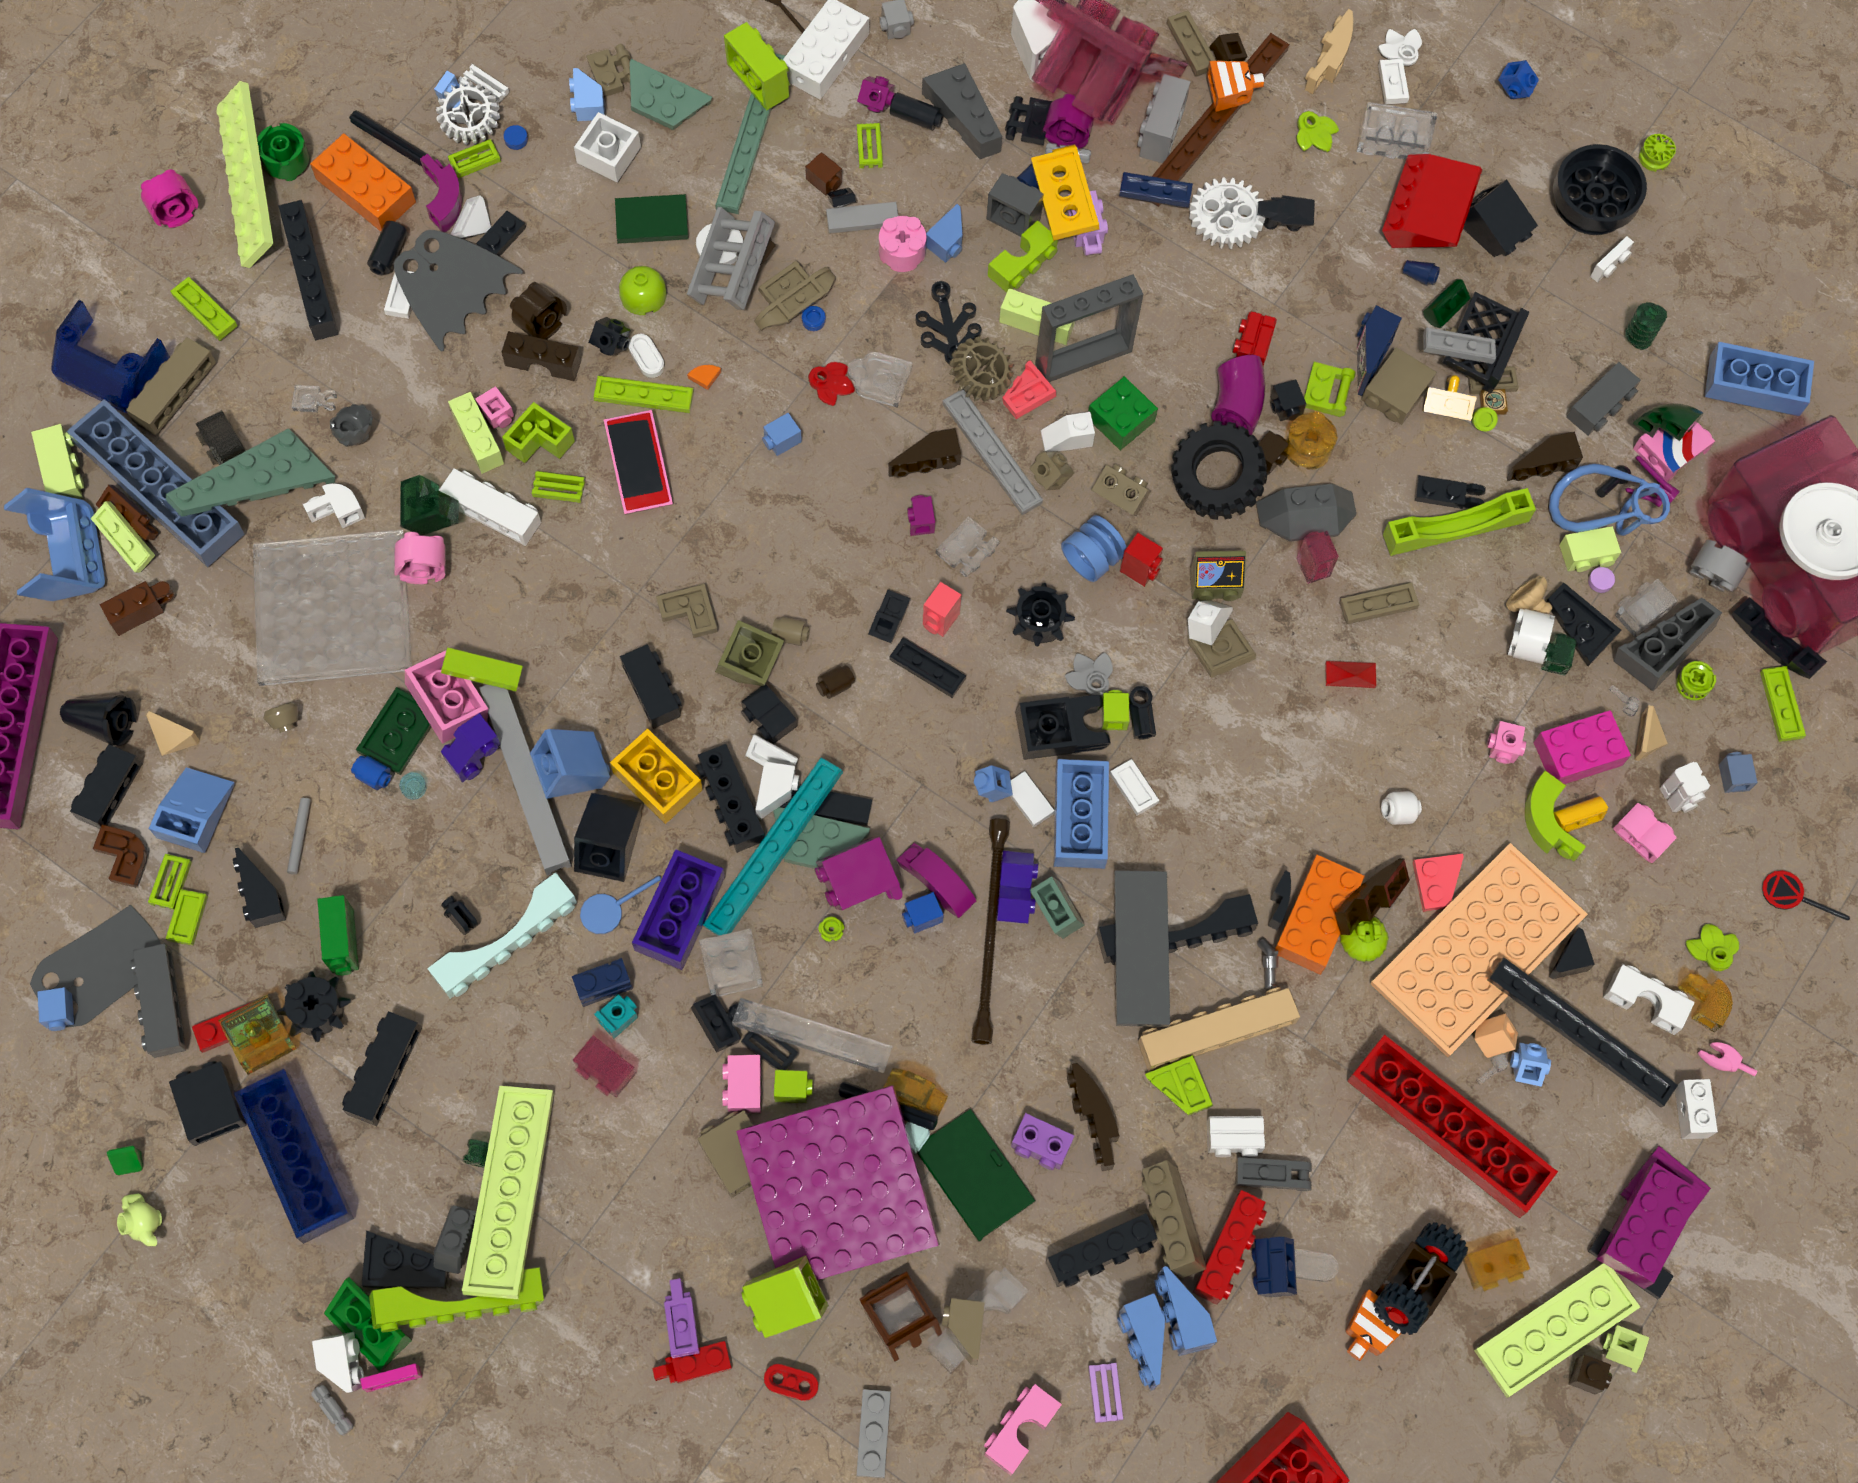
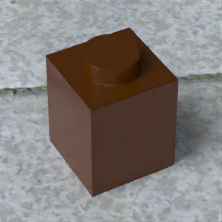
M824 153L818 154L805 166L806 180L825 196H827L828 192L835 191L840 187L842 183V168Z

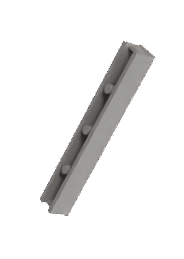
M496 686L479 687L488 707L491 722L501 744V750L546 875L548 876L552 874L551 872L564 867L570 868L569 858L541 786L507 689Z

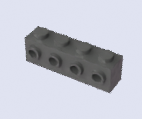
M165 943L133 950L134 959L131 960V969L133 974L137 976L138 984L134 985L136 999L140 1000L141 1010H138V1020L140 1025L144 1026L145 1035L141 1036L143 1050L147 1051L154 1058L186 1051L172 950Z

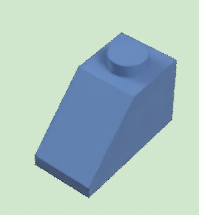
M958 204L926 233V248L945 263L950 258L957 257L962 250L961 206Z

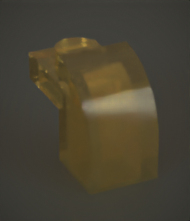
M1689 973L1682 979L1678 988L1700 1001L1691 1019L1715 1033L1723 1027L1732 1010L1733 1000L1731 992L1727 985L1719 978L1710 985L1704 977Z
M897 1068L892 1069L883 1087L894 1085L898 1101L939 1116L948 1096L936 1089V1085L929 1080L910 1071Z

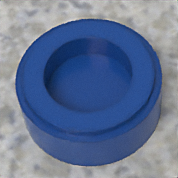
M519 125L508 127L504 132L506 146L513 150L525 147L528 142L526 130Z
M810 306L802 312V324L807 330L818 331L824 327L826 317L825 312L820 307Z

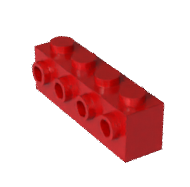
M1243 1190L1237 1194L1206 1261V1270L1201 1272L1192 1293L1216 1305L1222 1298L1228 1299L1234 1286L1229 1283L1233 1273L1238 1275L1245 1261L1241 1259L1244 1249L1250 1250L1256 1237L1252 1234L1256 1224L1261 1226L1267 1211L1263 1210L1265 1201Z

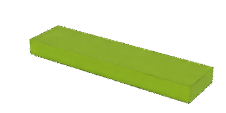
M597 376L593 398L594 401L690 413L694 391L690 387Z

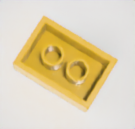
M648 728L610 762L613 774L665 824L703 790L701 779Z

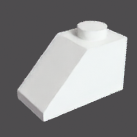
M1090 412L1066 415L1041 430L1044 451L1047 452L1093 447L1095 431Z
M1210 600L1198 601L1188 618L1189 638L1213 645L1233 611V607Z
M764 762L756 805V815L758 818H764L792 798L793 790H798L800 775H796L795 766Z

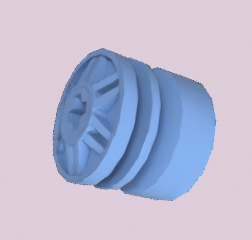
M1094 515L1087 523H1084L1080 527V532L1075 531L1061 543V549L1069 564L1083 578L1091 582H1096L1109 570V565L1114 566L1123 558L1124 551L1127 548L1119 532L1107 520L1097 515Z

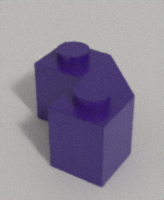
M480 713L458 727L453 734L456 738L451 746L450 744L445 745L441 750L444 760L462 783L465 780L475 778L480 773V770L483 769L480 759L484 756L492 755L498 749V746L501 745L497 735Z
M1003 851L997 921L1028 924L1029 914L1035 913L1036 900L1031 898L1030 891L1032 879H1037L1038 864L1034 863V853Z

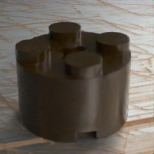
M532 282L519 297H515L510 303L513 323L528 335L541 339H548L554 335L562 325L559 321L562 314L566 316L567 313L566 303L537 282Z

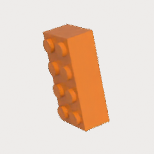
M344 133L310 163L317 181L380 231L386 221L395 222L416 203L410 185Z
M1316 855L1274 950L1278 951V956L1321 975L1340 935L1335 912L1361 886L1365 876Z

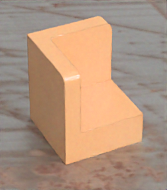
M1505 1013L1484 1020L1476 1029L1474 1039L1484 1055L1489 1058L1515 1050L1518 1032Z

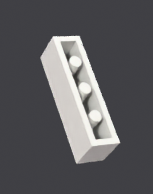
M453 469L438 491L442 503L524 546L527 545L541 524L538 510L534 506L527 503L523 505L511 494L498 492L490 483H481L475 480L474 476L467 471L460 472Z

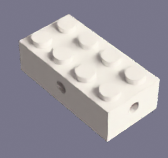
M827 0L783 59L789 69L787 72L789 83L821 100L869 35V17L837 0Z

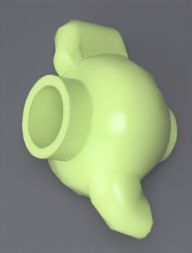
M139 1193L125 1195L122 1198V1209L124 1212L119 1213L117 1217V1227L120 1234H128L130 1238L141 1241L146 1246H156L157 1239L153 1233L162 1223L160 1211L155 1210L154 1207L146 1203L143 1196Z

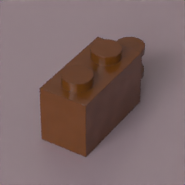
M144 581L99 605L114 631L120 636L164 613L161 606L174 598V592L167 582L161 581L149 587L147 582Z

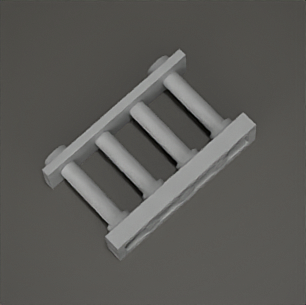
M717 207L687 292L689 297L700 305H704L707 295L723 296V299L736 309H745L775 224L765 213L754 211L751 221L734 220L735 218L722 207ZM731 229L747 231L743 243L727 242ZM723 251L739 253L735 265L719 263ZM715 273L731 275L728 287L711 285Z

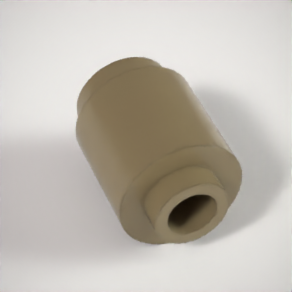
M786 617L781 619L775 618L772 627L773 636L784 640V643L801 646L803 641H808L810 627H806V621Z

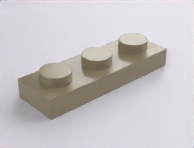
M1187 10L1168 17L1167 24L1195 76L1207 73L1209 62L1216 60L1190 12Z
M1408 583L1341 598L1340 605L1346 624L1418 609L1419 602L1413 584Z

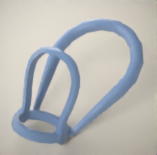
M1596 463L1580 466L1568 472L1556 484L1549 501V512L1553 521L1564 530L1583 532L1617 522L1616 532L1620 536L1631 533L1641 524L1659 523L1667 517L1670 511L1669 498L1665 491L1660 488L1659 484L1647 483L1639 477L1607 465ZM1596 473L1640 483V486L1634 490L1632 496L1623 505L1619 515L1577 523L1568 521L1560 513L1559 500L1564 489L1572 481L1583 475ZM1657 493L1662 500L1663 512L1660 517L1653 519L1642 513L1638 505V499ZM1630 506H1632V512L1627 513ZM1633 516L1638 518L1622 530L1624 519Z

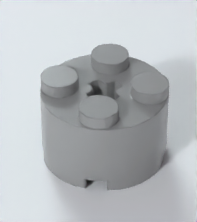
M1706 540L1693 561L1692 569L1689 573L1701 580L1703 578L1711 581L1710 586L1718 591L1724 592L1726 590L1733 592L1738 587L1751 563L1746 562L1747 558L1725 545L1717 548L1715 547L1717 542Z

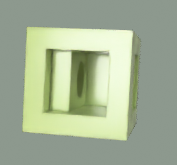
M1617 1325L1614 1333H1608L1604 1341L1603 1349L1608 1350L1605 1358L1630 1367L1632 1372L1637 1373L1643 1361L1649 1337Z

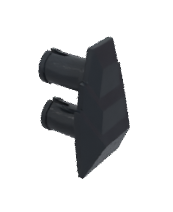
M1286 195L1271 197L1270 200L1258 201L1257 215L1265 217L1263 225L1269 230L1275 229L1279 222L1281 225H1286L1290 231L1295 232L1301 226H1314L1315 200Z

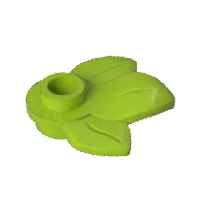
M1306 111L1298 118L1299 132L1296 136L1297 143L1303 151L1314 145L1322 151L1329 152L1332 146L1331 135L1336 134L1339 128L1331 118L1326 116L1318 117L1314 112ZM1307 119L1310 120L1313 125L1308 124Z
M1705 924L1700 935L1701 939L1686 941V947L1690 954L1697 960L1706 961L1708 966L1715 971L1728 969L1732 965L1733 955L1739 950V940L1735 934L1724 936L1722 931L1712 924Z

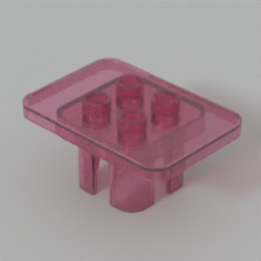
M1035 0L1049 9L1046 15L1059 23L1060 27L1031 79L1054 93L1056 88H1059L1068 94L1074 95L1075 99L1072 105L1100 121L1105 122L1107 119L1111 123L1116 122L1143 73L1161 77L1165 71L1182 76L1189 64L1155 43L1160 34L1137 20L1133 21L1126 16H1123L1121 21L1117 20L1121 10L1105 0Z

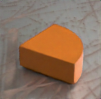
M702 365L691 370L687 376L688 379L708 390L720 375L721 368L714 365Z

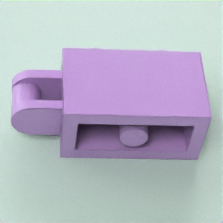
M1096 190L1090 191L1098 218L1099 230L1073 236L1075 247L1082 246L1085 256L1102 253L1101 244L1104 241V235L1108 233L1107 221L1102 219L1101 215L1103 213V203L1101 199L1097 198ZM1072 209L1067 210L1068 216H1074L1077 213Z

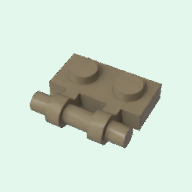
M618 44L615 47L617 54L614 56L610 55L608 49L586 56L595 82L602 86L604 97L624 91L622 83L629 82L630 84L629 63L631 56L628 50H625L623 44ZM622 65L624 70L618 73L616 66Z

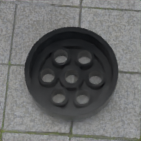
M1602 144L1583 146L1571 152L1562 162L1553 184V195L1560 217L1574 230L1588 235L1608 234L1627 225L1638 213L1647 192L1646 177L1637 161L1621 149Z

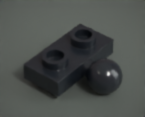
M714 994L692 1005L691 1010L716 1053L739 1043L741 1037L733 1023L740 1024L747 1020L749 1011L743 1003L732 1004L726 1013L718 997Z

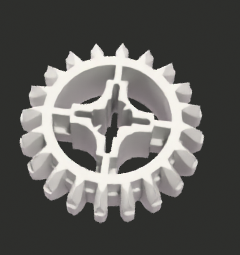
M469 81L468 85L464 87L463 82H460L457 89L451 85L452 92L444 91L446 99L439 98L438 102L441 106L436 107V112L439 114L437 121L441 123V130L443 132L446 131V136L449 139L454 136L453 139L456 143L461 139L465 145L469 143V140H472L473 144L476 145L477 138L485 141V134L492 135L493 131L491 128L498 127V123L495 120L500 119V114L497 112L500 107L498 103H495L496 97L490 95L491 92L488 88L483 89L480 83L474 87L473 83ZM469 99L479 100L483 104L472 103L469 101ZM458 102H460V105L458 107L453 108ZM466 106H468L469 111L471 112V114L469 115L470 121L468 120V117L466 115ZM483 118V120L476 125V122L479 119ZM453 122H457V124L464 123L468 128L459 127L453 124Z

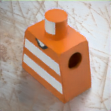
M1245 61L1209 62L1207 78L1215 112L1249 103L1252 98L1253 89L1264 87L1263 74L1250 75L1248 63Z
M1367 1290L1362 1295L1346 1329V1333L1354 1339L1347 1352L1358 1361L1362 1360L1368 1350L1378 1356L1401 1334L1399 1329L1397 1332L1392 1330L1393 1326H1386L1384 1324L1385 1320L1378 1318L1379 1314L1375 1313L1374 1309L1376 1307H1374V1303L1379 1296L1371 1290Z

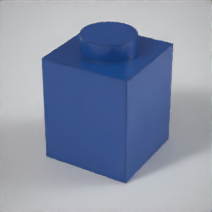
M934 892L905 903V912L902 913V918L906 927H911L914 934L943 923L944 915Z

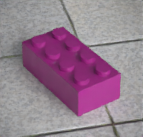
M1654 1162L1644 1169L1596 1259L1643 1289L1654 1284L1697 1204L1702 1191Z

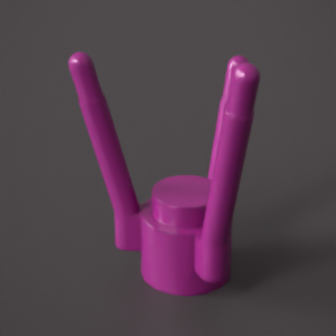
M1636 456V460L1660 483V488L1665 491L1671 503L1680 491L1667 483L1640 456ZM1626 488V492L1633 494L1634 489ZM1654 493L1657 496L1656 498L1650 495L1641 497L1652 502L1657 507H1660L1662 504V500L1657 493Z

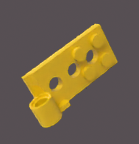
M1076 145L1053 149L1052 153L1032 157L1031 162L1039 191L1044 193L1043 206L1053 241L1099 230L1098 218ZM1055 172L1066 173L1063 177H1055L1053 175ZM1063 190H1068L1071 192V194L1067 197H1062L1059 195V193ZM1070 209L1075 210L1077 212L1074 216H1067L1064 214L1067 210Z

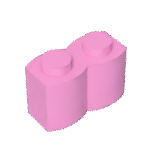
M1639 803L1613 828L1625 842L1633 846L1650 863H1653L1677 838L1674 835L1673 829L1668 824L1658 821L1654 816V812L1648 806Z

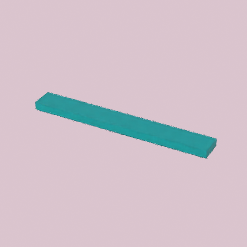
M823 758L819 759L703 924L706 929L726 941L843 774L842 769Z

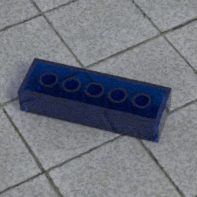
M282 1069L234 1092L296 1238L304 1244L353 1220L354 1217L291 1075L285 1069Z

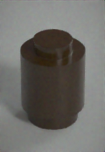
M847 665L837 666L818 676L816 687L822 697L826 696L831 699L851 688V684L855 683V678Z

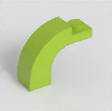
M1544 771L1530 790L1526 799L1525 822L1528 831L1535 843L1546 854L1554 847L1562 857L1575 861L1586 846L1564 831L1554 817V803L1566 785L1547 771Z

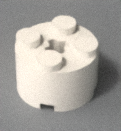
M1519 609L1508 655L1513 656V658L1543 664L1555 616L1528 609Z

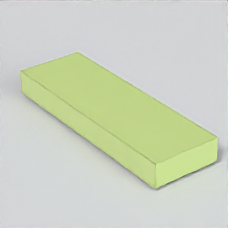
M105 501L91 517V520L135 573H140L154 558L155 554L112 502Z

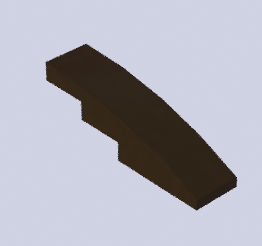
M1399 858L1368 879L1337 909L1335 915L1341 935H1351L1361 921H1371L1380 908H1390L1410 881L1404 858Z

